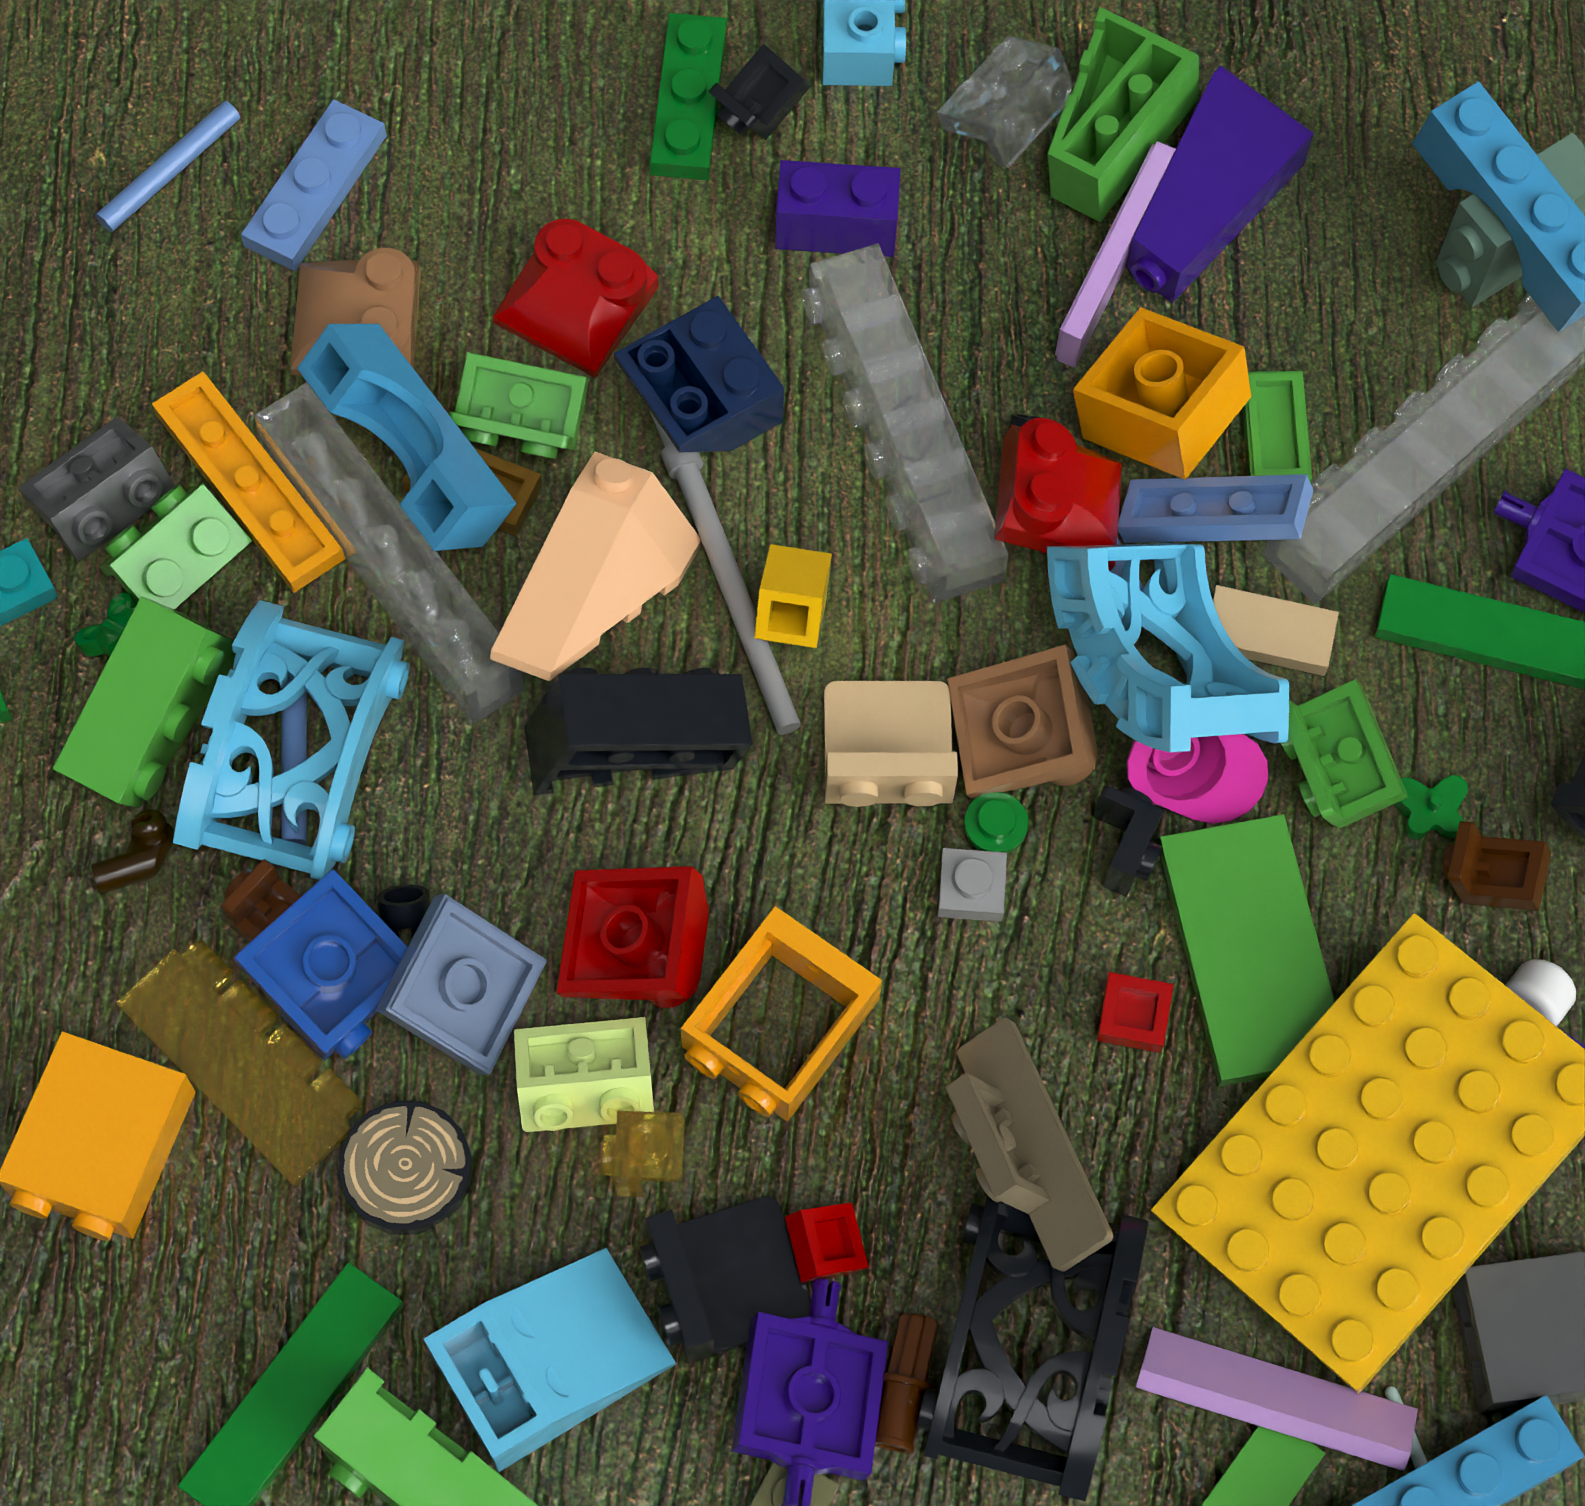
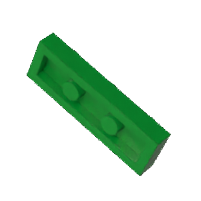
M669 13L650 159V174L652 176L709 181L717 118L716 112L719 101L708 91L715 83L721 85L727 18Z

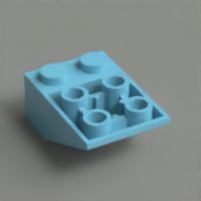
M607 1248L491 1299L424 1338L433 1361L498 1473L676 1365L675 1360Z

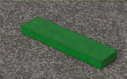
M1393 574L1389 575L1385 584L1374 638L1585 690L1584 621Z
M348 1262L184 1476L178 1487L202 1506H254L404 1307L403 1301Z

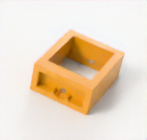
M775 906L681 1027L682 1048L687 1050L684 1057L703 1075L716 1079L721 1074L739 1087L740 1090L737 1093L739 1098L755 1112L764 1117H770L774 1112L788 1122L879 1001L882 980ZM771 956L846 1007L785 1089L711 1037L712 1033Z

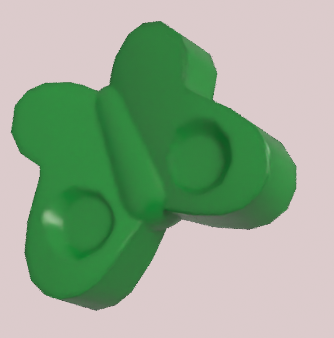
M129 593L116 595L109 604L107 618L102 624L91 625L77 632L74 641L85 656L94 657L106 654L110 658L137 605L136 601Z
M1451 775L1440 781L1434 788H1428L1412 778H1401L1409 798L1394 805L1407 818L1404 825L1406 835L1412 840H1419L1428 835L1431 830H1436L1445 838L1456 837L1459 823L1463 821L1462 816L1458 813V809L1468 792V784L1461 776Z

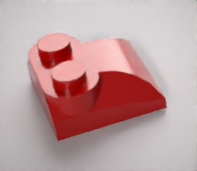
M557 219L547 223L538 232L534 244L535 252L495 312L493 323L596 378L659 288L658 275L630 248L579 221Z
M1034 418L1027 421L1022 427L1011 425L1003 437L994 539L1047 553V546L1117 545L1122 463L1077 445L1069 430L1054 420ZM1108 561V569L1111 571L1116 565V561Z
M692 866L575 870L556 993L561 997L648 1000L651 1004L660 1008H673L686 1002L696 991L702 971L709 918V905L706 899L703 876Z

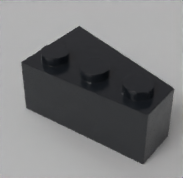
M587 667L570 669L557 675L524 725L533 796L553 793L552 781L592 776L593 788L613 785L612 773L652 769L653 780L731 770L753 745L742 674H719V671L714 668H697L684 674H659V671L654 668H636L624 674H598L597 670Z

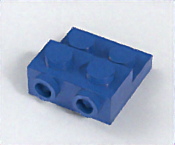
M332 869L234 957V962L280 1010V1015L325 1062L334 1052H337L343 1059L348 1058L372 1035L373 1031L366 1023L378 1013L376 1008L408 947L344 879Z

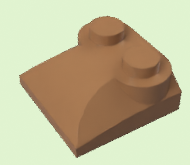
M378 248L366 253L360 260L300 263L290 367L291 374L301 375L297 367L328 324H380L414 369L421 281L419 261H411L403 252L393 248Z
M1066 644L947 678L966 795L968 797L976 798L986 793L1006 792L1046 782L1058 786H1071L1083 781L1092 770H1095L1098 749L1088 694L1071 666L1070 662L1075 658V655Z

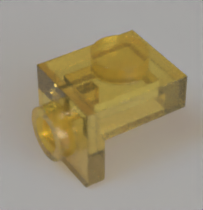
M617 1111L616 1135H604L602 1175L614 1176L616 1196L643 1197L644 1181L678 1182L681 1180L685 1125L684 1116L681 1113Z

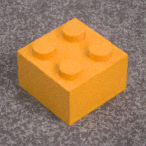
M1142 307L1137 310L1073 389L1083 439L1184 480L1188 478L1251 398L1244 346Z

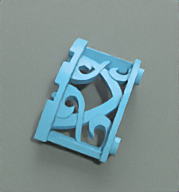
M1155 543L1047 546L1048 577L1055 620L1058 629L1068 628L1078 655L1070 662L1071 666L1093 703L1106 704L1119 719L1116 727L1139 743L1170 753L1190 751L1191 738L1248 734L1271 743L1287 742L1289 730V682L1285 678L1272 675L1255 666L1238 650L1226 633L1210 594L1203 545ZM1154 559L1155 572L1141 591L1139 590L1140 560ZM1125 560L1121 577L1109 571L1108 561ZM1141 626L1176 652L1187 674L1186 684L1153 668L1141 656L1134 646L1140 636Z
M259 600L246 618L232 644V650L235 653L233 670L230 669L227 676L219 674L209 699L201 725L213 731L208 744L203 743L200 753L204 758L201 763L190 762L173 843L197 850L201 845L258 860L266 859L268 862L310 873L311 878L321 880L331 871L336 862L345 863L350 854L355 827L347 824L358 781L372 740L392 698L400 700L404 693L410 665L408 662L401 661L404 640L391 637L388 643L384 645L282 618L284 606ZM327 667L334 668V670L328 673L326 678L321 674ZM354 674L368 677L364 683L359 685H351L345 682L347 678ZM289 676L293 678L278 693L271 695L259 690L262 682L265 680H277L282 689L288 682ZM307 691L324 716L331 741L301 764L274 777L272 759L265 742L257 732L244 725L247 715L263 716L282 711L294 704ZM344 706H357L351 725ZM241 753H251L258 759V783L252 784L253 774L250 766L243 772H236L231 768L233 760ZM335 771L328 794L318 783ZM284 803L287 821L297 833H299L297 821L301 812L306 809L316 811L320 816V823L313 847L272 837L273 807ZM258 813L260 833L219 823L218 821L219 818L241 817Z

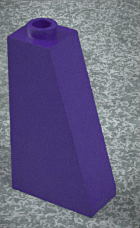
M1220 66L1213 73L1132 239L1126 269L1132 273L1135 281L1145 290L1152 293L1158 292L1173 303L1304 166L1314 133Z

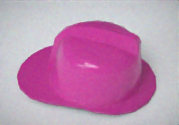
M1245 734L1191 738L1190 751L1171 753L1153 749L1133 739L1127 758V778L1133 789L1147 795L1154 804L1165 807L1192 820L1214 824L1232 821L1252 809L1263 796L1268 781L1267 759L1258 743Z

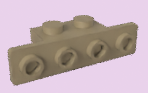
M1002 1018L958 1049L957 1056L965 1073L945 1086L955 1108V1112L951 1114V1119L956 1131L972 1147L980 1167L976 1169V1176L982 1189L993 1201L997 1203L1003 1202L1029 1214L1052 1267L1064 1272L1111 1242L1113 1232L1015 1022L1008 1018Z

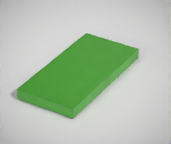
M1282 814L1161 836L1157 843L1162 846L1160 858L1218 1087L1268 1078L1335 1003L1285 816Z

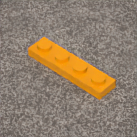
M204 371L152 403L155 415L293 593L345 560L342 547Z

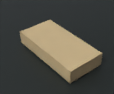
M1216 585L1212 598L1216 612L1226 633L1247 659L1325 676L1329 666L1339 612Z

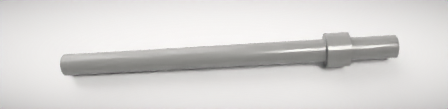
M651 413L664 445L661 457L669 477L677 479L776 731L779 735L791 733L797 730L801 723L769 642L767 640L754 639L757 612L700 472L704 465L699 452L679 453Z

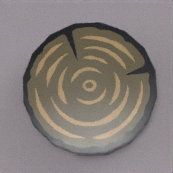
M393 1101L370 1110L350 1129L339 1152L338 1178L348 1204L367 1225L390 1235H418L433 1229L434 1225L441 1223L445 1218L448 1217L449 1219L462 1206L472 1184L473 1158L462 1129L445 1111L421 1101Z

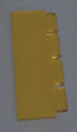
M203 940L194 943L182 955L173 949L116 1004L296 1187L347 1137L351 1127L346 1122L359 1110L363 1103L362 1100L331 1069L323 1072L310 1085L306 1083L320 1068L322 1060L286 1024L277 1028L266 1040L262 1038L276 1023L278 1016L243 980H238L232 984L221 996L218 994L232 979L234 971Z

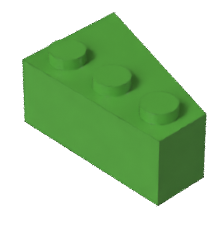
M1099 7L1095 18V30L1087 50H1084L1079 63L1080 72L1072 94H1068L1048 151L1051 197L1101 222L1135 180L1152 144L1155 145L1157 141L1164 144L1199 101V55Z
M141 596L53 769L118 804L140 808L144 801L151 799L160 788L165 777L166 767L208 705L219 674L226 676L234 665L235 653L232 650L234 639L182 612Z
M368 1367L314 1435V1438L328 1459L334 1463V1466L327 1474L358 1499H361L365 1492L369 1490L388 1506H538L472 1451L467 1452L435 1428L436 1422L420 1409L414 1412L384 1389L382 1384L385 1381Z

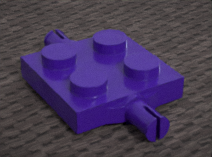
M1564 469L1553 493L1545 498L1538 507L1507 493L1508 491L1505 490L1493 514L1527 529L1524 534V549L1510 577L1585 613V478Z
M816 1279L812 1282L813 1290L809 1316L789 1319L757 1312L750 1322L731 1452L771 1460L780 1467L787 1469L784 1497L781 1506H810L814 1475L830 1473L863 1481L872 1473L888 1341L855 1334L842 1324L835 1322L841 1284L832 1281L828 1285V1279Z

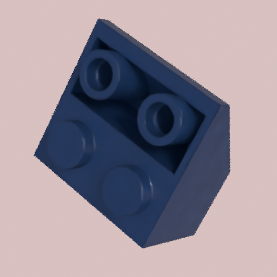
M719 296L614 353L615 361L679 453L733 451L783 422V385Z

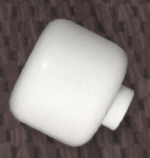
M1532 959L1524 962L1505 985L1556 1027L1576 1001V988L1570 976L1560 966L1547 960Z

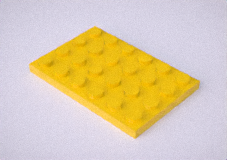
M1414 913L1156 1203L1151 1212L1356 1393L1360 1394L1585 1136V1049Z

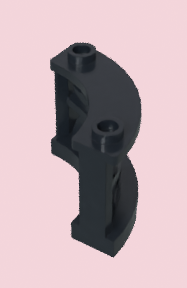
M988 1195L985 1206L971 1204L962 1243L974 1245L975 1247L940 1391L926 1388L916 1429L929 1432L924 1457L937 1460L938 1455L1060 1486L1058 1495L1086 1502L1107 1419L1105 1416L1113 1383L1112 1378L1104 1377L1102 1374L1117 1376L1130 1319L1127 1318L1138 1281L1145 1246L1148 1220L1122 1214L1120 1225L1108 1223L1113 1232L1111 1242L1067 1271L1062 1272L1053 1268L1049 1259L1037 1262V1252L1030 1241L1041 1243L1029 1214L1003 1202L997 1203ZM999 1233L1021 1238L1020 1244L1023 1251L1015 1256L1002 1252L998 1244ZM985 1262H987L989 1267L995 1273L1004 1277V1279L990 1288L976 1301ZM1075 1278L1073 1294L1075 1295L1080 1290H1089L1095 1295L1096 1304L1089 1310L1074 1308L1067 1297L1065 1280ZM1050 1284L1052 1302L1059 1317L1072 1331L1093 1341L1091 1353L1071 1351L1048 1359L1035 1371L1026 1387L1003 1352L992 1321L1017 1299L1033 1290ZM969 1331L974 1348L984 1369H972L958 1376ZM1065 1374L1069 1376L1076 1388L1073 1398L1061 1400L1055 1395L1054 1388H1052L1046 1400V1406L1037 1399L1042 1387L1054 1375ZM976 1394L985 1403V1410L978 1417L977 1423H984L993 1419L1000 1411L1003 1401L1014 1413L1001 1440L954 1428L957 1407L966 1395ZM1024 1424L1036 1436L1066 1456L1025 1447L1013 1442Z

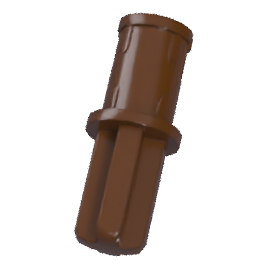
M905 1313L899 1319L888 1373H884L883 1377L884 1391L879 1410L875 1447L896 1453L913 1454V1443L926 1388H933L931 1384L927 1383L939 1325L938 1321L931 1317L918 1313Z

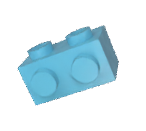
M823 0V85L892 86L894 63H905L906 27H895V13H905V0Z

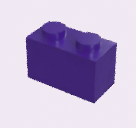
M780 160L775 249L894 257L901 168Z

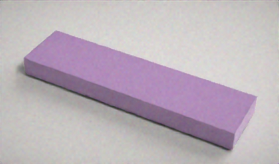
M1158 141L1155 145L1152 144L1060 328L1055 351L1057 361L1076 368L1127 265L1132 239L1176 151L1175 148Z
M1155 1327L1151 1331L1136 1385L1137 1388L1398 1470L1405 1471L1411 1454L1418 1412L1417 1408L1362 1391L1358 1394L1352 1388Z

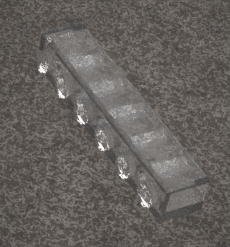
M879 243L811 263L809 288L802 291L804 307L811 324L821 323L827 340L823 341V351L831 374L833 376L841 374L848 390L843 393V398L850 422L854 427L863 426L869 443L864 445L869 469L875 479L883 477L890 495L886 496V507L890 521L896 532L905 530L912 548L907 550V557L916 583L918 585L926 583L934 603L1004 581L1009 554L1004 542L994 539L996 523Z
M307 383L303 384L255 414L254 417L263 448L342 547L344 556L470 723L474 725L524 692L522 671L490 659L491 649L499 635L497 630L438 553L431 548L401 508L399 502Z

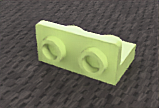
M645 1017L514 1029L517 1093L522 1129L525 1132L556 1131L565 1128L607 1124H626L629 1122L648 1121L654 1118Z

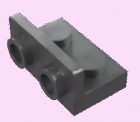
M117 416L18 487V490L27 504L57 532L69 553L76 560H82L151 510V506L175 485L153 447Z

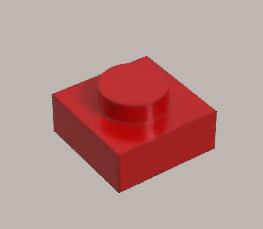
M1109 972L1106 979L1096 1041L1161 1053L1165 1043L1174 984Z
M852 1202L803 1209L785 1216L801 1283L816 1279L851 1275L869 1268Z

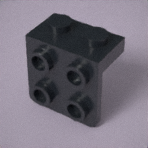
M768 1196L761 1197L680 1224H676L672 1210L646 1218L648 1239L638 1242L640 1255L649 1282L660 1278L662 1280L669 1302L658 1307L664 1331L670 1347L682 1343L688 1364L746 1346L750 1322L757 1312L789 1319L809 1316L811 1298L806 1283H801L789 1232L780 1205L774 1198Z

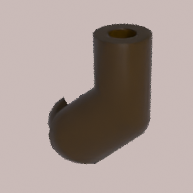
M152 809L139 812L131 821L134 835L126 853L91 864L94 879L101 895L151 879L157 875L173 844V828L169 823H166L163 813Z

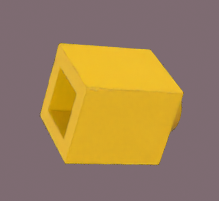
M770 544L759 590L754 639L817 648L826 605L831 553Z

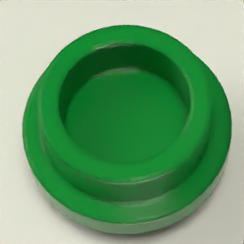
M1003 792L982 794L975 798L966 810L964 818L965 834L970 843L980 851L1009 853L1018 848L1024 841L1028 830V815L1024 806L1009 794Z

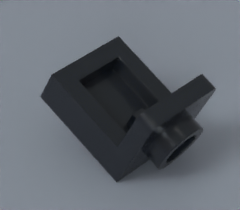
M763 44L726 89L715 83L708 92L722 103L716 114L736 132L743 136L750 128L766 140L812 85Z
M1104 785L1093 814L1096 819L1125 831L1103 886L1125 897L1128 896L1136 877L1143 881H1148L1162 849V846L1153 843L1152 840L1164 809L1153 805L1152 800L1147 795L1133 788L1120 787L1117 790Z

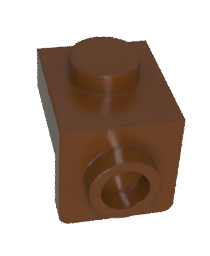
M1460 821L1455 842L1450 841L1445 849L1443 859L1444 876L1450 881L1463 904L1539 911L1551 851L1544 841L1484 837L1474 822Z
M264 859L253 871L245 869L233 879L225 891V901L221 908L229 926L250 943L302 896L281 880L276 867Z

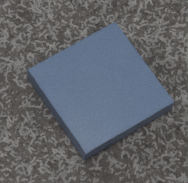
M435 895L388 984L376 1011L478 1075H490L547 960L448 895Z

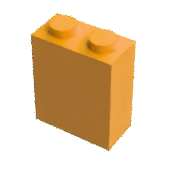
M62 1031L0 1169V1185L12 1197L9 1204L23 1213L41 1219H47L50 1211L74 1218L72 1223L74 1229L99 1240L110 1241L113 1232L133 1239L196 1093L187 1075Z

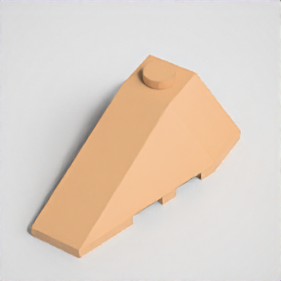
M598 452L593 453L572 486L491 649V660L551 681L598 646L600 636L621 620L629 623L641 614L642 604L658 592L665 596L679 585L700 549L701 539L653 472Z

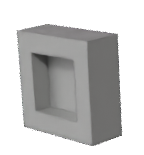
M943 848L938 917L1002 922L1007 853Z

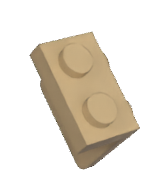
M832 681L827 684L824 690L825 804H845L861 807L875 803H907L913 806L953 803L958 778L957 752H952L949 686L942 681Z

